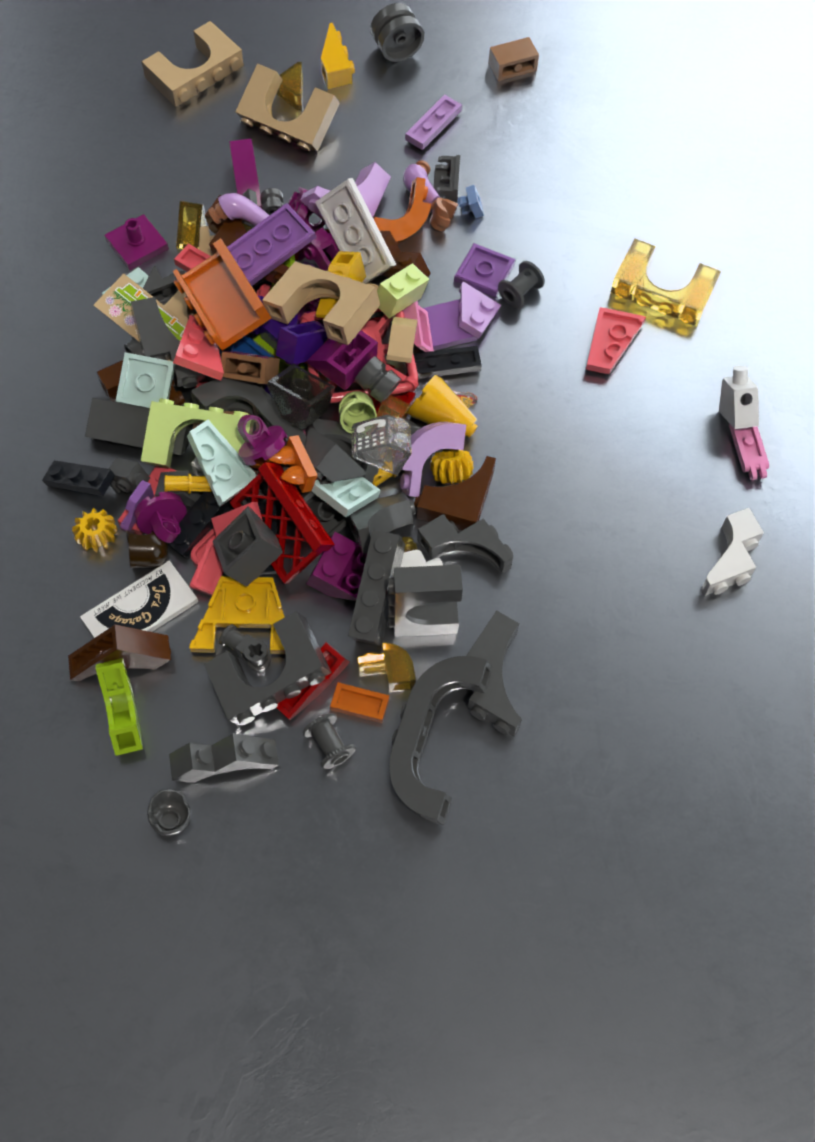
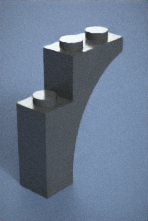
M156 298L131 301V312L143 356L174 361L180 341L166 326L160 314ZM175 364L174 378L177 387L191 388L199 382L217 380Z
M496 610L466 655L486 659L493 668L486 692L475 691L469 699L468 709L477 719L482 721L485 719L494 724V728L505 735L509 733L515 736L520 728L522 719L516 713L507 697L502 677V666L505 654L517 635L519 623Z

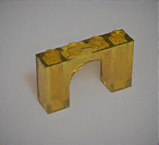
M634 238L614 277L611 293L620 298L636 302L641 306L659 311L664 315L682 320L685 323L698 326L717 286L721 271L699 263L692 280L687 286L678 290L659 288L649 280L646 273L652 262L656 246Z

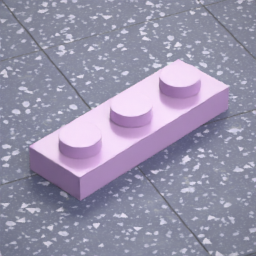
M444 94L405 133V140L423 150L462 111V104Z

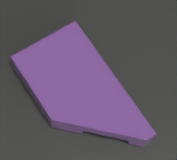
M142 480L129 497L126 504V510L129 512L120 524L122 530H131L136 523L134 511L137 505L148 496L150 500L153 499L154 494L150 483Z

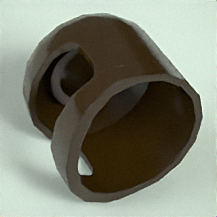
M126 530L129 543L130 568H154L165 563L168 555V544L159 539L153 530L150 534L138 535L135 530Z

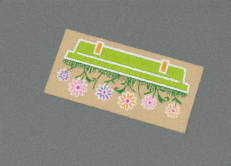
M123 273L93 306L139 341L131 312V301L152 298L153 296ZM156 299L166 326L181 341L187 323Z

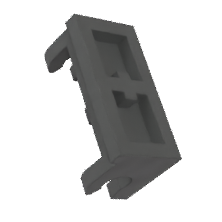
M461 155L438 157V162H446L448 164L435 165L434 189L440 198L449 199L457 203Z

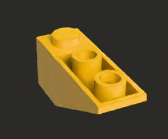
M333 22L329 24L321 55L322 76L328 89L352 84V74H355L353 61H349L347 47L342 45L341 33L339 30L336 31Z
M339 251L328 268V271L331 273L349 277L359 282H363L366 278L360 252ZM330 297L320 298L316 317L325 318L338 300Z

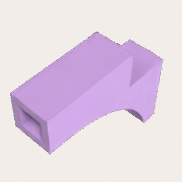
M376 162L361 169L355 181L372 217L391 178ZM316 186L303 193L300 200L324 221L315 202L331 190Z

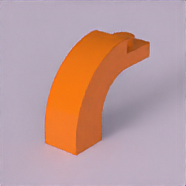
M416 177L412 181L409 205L403 217L394 220L379 217L373 218L379 231H390L396 243H400L416 233L429 215L431 203L423 202V200H426L428 186H425V178Z

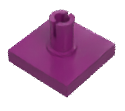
M144 214L137 218L126 220L124 225L105 234L107 243L129 271L169 250L168 243Z

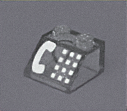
M388 414L354 423L352 426V457L398 476L412 454L410 424L402 418H395Z

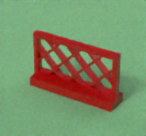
M264 462L258 468L260 473L230 501V504L236 509L242 506L240 503L246 497H252L251 502H258V498L267 499L266 514H261V516L265 517V524L270 529L272 518L281 519L280 534L275 535L279 538L283 551L271 565L283 583L288 584L323 551H329L335 544L294 484L281 479L284 472L281 465ZM263 480L268 484L267 496L259 495V485ZM274 500H279L282 505L281 516L272 515ZM287 520L293 521L296 525L295 536L286 535ZM286 539L295 540L293 555L284 554ZM301 541H306L313 550L306 557L300 556ZM284 557L293 558L292 570L288 574L283 568Z

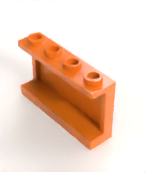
M220 238L213 243L218 251L217 253L183 275L176 268L173 270V273L177 280L173 282L181 294L186 293L187 296L184 297V300L191 311L196 310L197 313L194 317L199 325L207 328L204 334L212 345L216 343L223 351L272 319L233 255Z

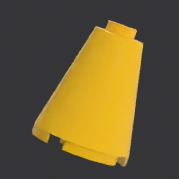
M434 375L423 388L419 398H416L408 414L426 424L436 422L465 424V436L470 438L478 427L475 424L477 418L444 380Z

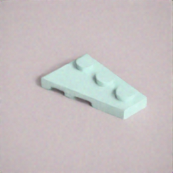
M209 420L191 430L187 435L219 507L241 492L257 476L251 467L242 461L236 450Z

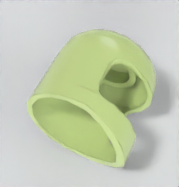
M353 391L347 393L339 403V419L345 431L351 434H363L374 427L375 424L365 426V431L357 433L358 426L377 420L373 401L366 393Z

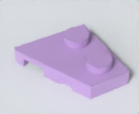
M462 282L459 288V293H461L459 327L479 339L499 311L501 305L467 283Z

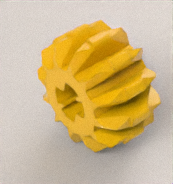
M443 449L442 452H436L435 456L431 458V471L434 479L441 481L443 484L461 483L462 480H467L473 475L474 465L472 456H470L468 451Z
M92 508L89 514L82 511L83 518H75L76 525L72 527V532L75 535L74 539L86 551L92 547L93 551L97 553L101 546L105 549L108 548L107 542H115L114 534H117L118 529L113 516L108 515L104 509L97 512L95 508Z

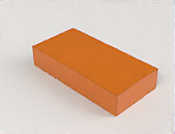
M337 682L330 710L382 724L389 703V695Z

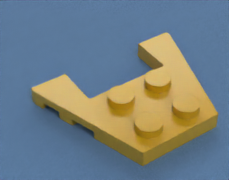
M221 576L208 603L205 616L198 625L195 638L190 643V652L215 653L217 627H227L233 624L237 628H271L270 654H285L284 647L273 625L285 618L273 577H258L246 587L231 577Z

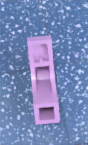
M453 422L432 423L420 428L407 439L396 461V468L405 470L400 479V488L403 489L402 493L404 492L406 495L413 497L419 496L422 469L425 461L432 453L441 449H464L465 424Z

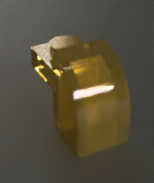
M383 643V654L369 652L362 657H357L359 677L386 673L389 693L412 690L416 683L413 661L408 652L398 645Z

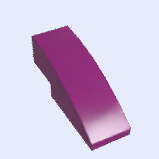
M252 138L229 141L237 194L242 195L248 189L256 192L257 205L262 208Z

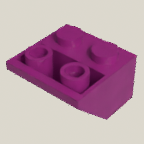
M362 330L358 332L349 345L328 339L307 360V363L346 391L354 382L361 369L374 356L377 357L378 342Z
M334 532L331 539L335 545L329 551H323L306 584L327 596L356 601L367 554L362 553L357 543Z

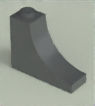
M403 492L375 499L347 516L350 531L363 554H367L373 530L388 533L397 528L413 524L412 515L416 514L413 500H409Z

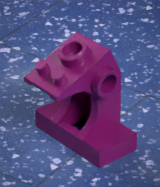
M321 228L315 232L317 238L299 250L298 260L301 261L305 257L308 260L313 259L319 266V269L328 271L331 262L323 250L328 252L332 260L340 250L332 235Z

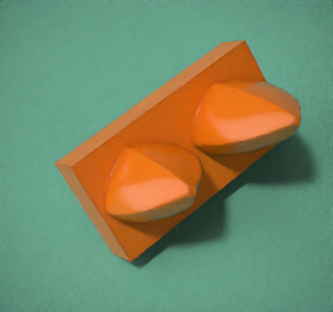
M299 435L290 436L286 446L267 460L289 465L290 467L283 472L281 479L288 483L299 485L302 493L311 492L318 475Z

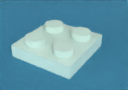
M125 352L116 402L150 408L151 401L159 402L160 398L169 400L175 369L173 361Z

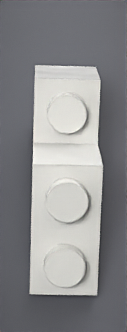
M750 508L726 516L721 529L726 536L728 548L709 572L706 581L702 585V592L705 596L711 593L715 595L723 593L729 586L734 584L741 586L751 580L756 566L747 551L759 545L764 532Z

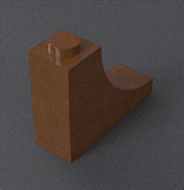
M486 456L481 468L472 477L459 484L446 487L424 485L422 494H419L414 502L417 509V519L431 522L444 514L448 521H453L458 530L462 531L478 522L495 471L496 458Z
M113 625L68 655L70 680L80 682L87 677L97 674L96 664L121 658L124 660L126 669L143 668L156 670L171 660L169 636Z

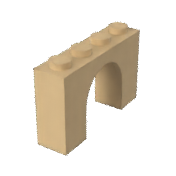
M211 21L193 31L196 48L208 58L205 64L193 69L179 68L173 65L159 51L141 61L145 78L175 107L244 66L242 49Z
M257 63L235 111L241 118L240 121L249 127H253V125L260 127L259 130L267 135L272 133L279 135L278 138L286 143L291 141L298 143L297 146L309 152L312 149L318 152L340 104L335 95L315 87L305 110L299 117L286 122L278 121L272 116V103L283 79L277 71Z
M296 261L262 299L272 319L285 324H289L299 310L314 299L322 297L337 299L338 302L323 319V324L329 339L346 345L350 344L380 306L375 286Z

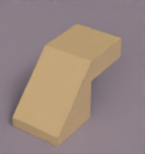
M393 317L387 360L411 363L417 328L416 319Z

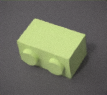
M412 263L380 283L377 290L380 301L378 308L390 319L421 299L429 278Z

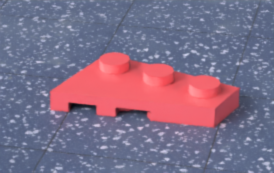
M600 307L586 370L610 374L644 324L646 316Z
M190 315L173 363L221 381L224 371L218 345L216 343L212 345L204 334L207 328L205 326L201 327L195 317Z

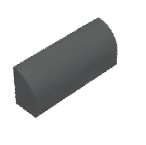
M92 398L85 437L143 448L150 408ZM193 424L186 426L179 432L174 443L173 454L183 455L189 444L187 435L192 430Z

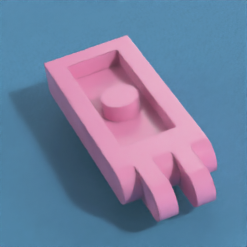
M729 424L742 471L748 472L750 480H757V471L760 479L767 478L766 469H769V461L758 426L734 429Z

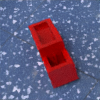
M325 642L320 649L332 673L325 676L321 683L309 685L302 689L298 696L290 699L286 698L278 703L276 708L289 720L315 700L350 663L329 643Z

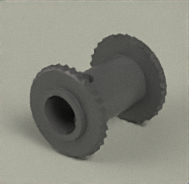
M523 261L519 264V274L511 282L508 280H501L499 282V294L510 306L520 308L524 304L523 295L532 287L540 289L544 286V275L535 264Z
M327 713L314 719L303 730V736L306 738L313 736L324 752L326 758L321 762V766L324 769H330L343 763L356 750L354 744H343L333 727L337 720V715L334 713Z

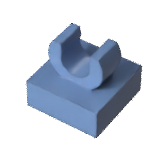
M475 185L466 187L467 196H461L457 199L462 214L473 212L475 218L484 216L481 198Z

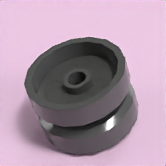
M404 3L387 5L374 16L370 25V33L384 57L392 62H400L410 58L421 48L424 41V30L410 7Z

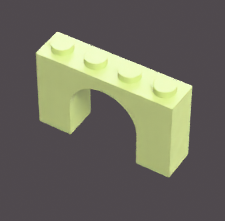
M162 398L159 399V402L151 401L141 462L148 465L170 468L174 443L179 432L190 424L203 423L206 420H209L238 453L240 447L245 442L239 434L238 422L242 416L249 414L241 411H234L233 415L226 414L224 409L209 407V410L199 409V405L193 403H184V406L174 405V401ZM249 420L246 424L248 434L253 432L254 420Z

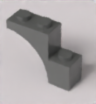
M443 514L418 529L417 541L431 560L448 553H470L490 561L502 573L511 569L512 550L507 544L503 545L498 538L499 536L494 526L488 525L484 518L459 532L455 523L448 521Z
M231 734L213 745L188 743L169 754L172 781L190 783L230 771L273 769L279 766L275 739Z

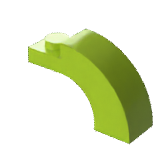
M123 658L96 664L95 669L106 706L109 735L115 756L142 750L143 743L137 707Z

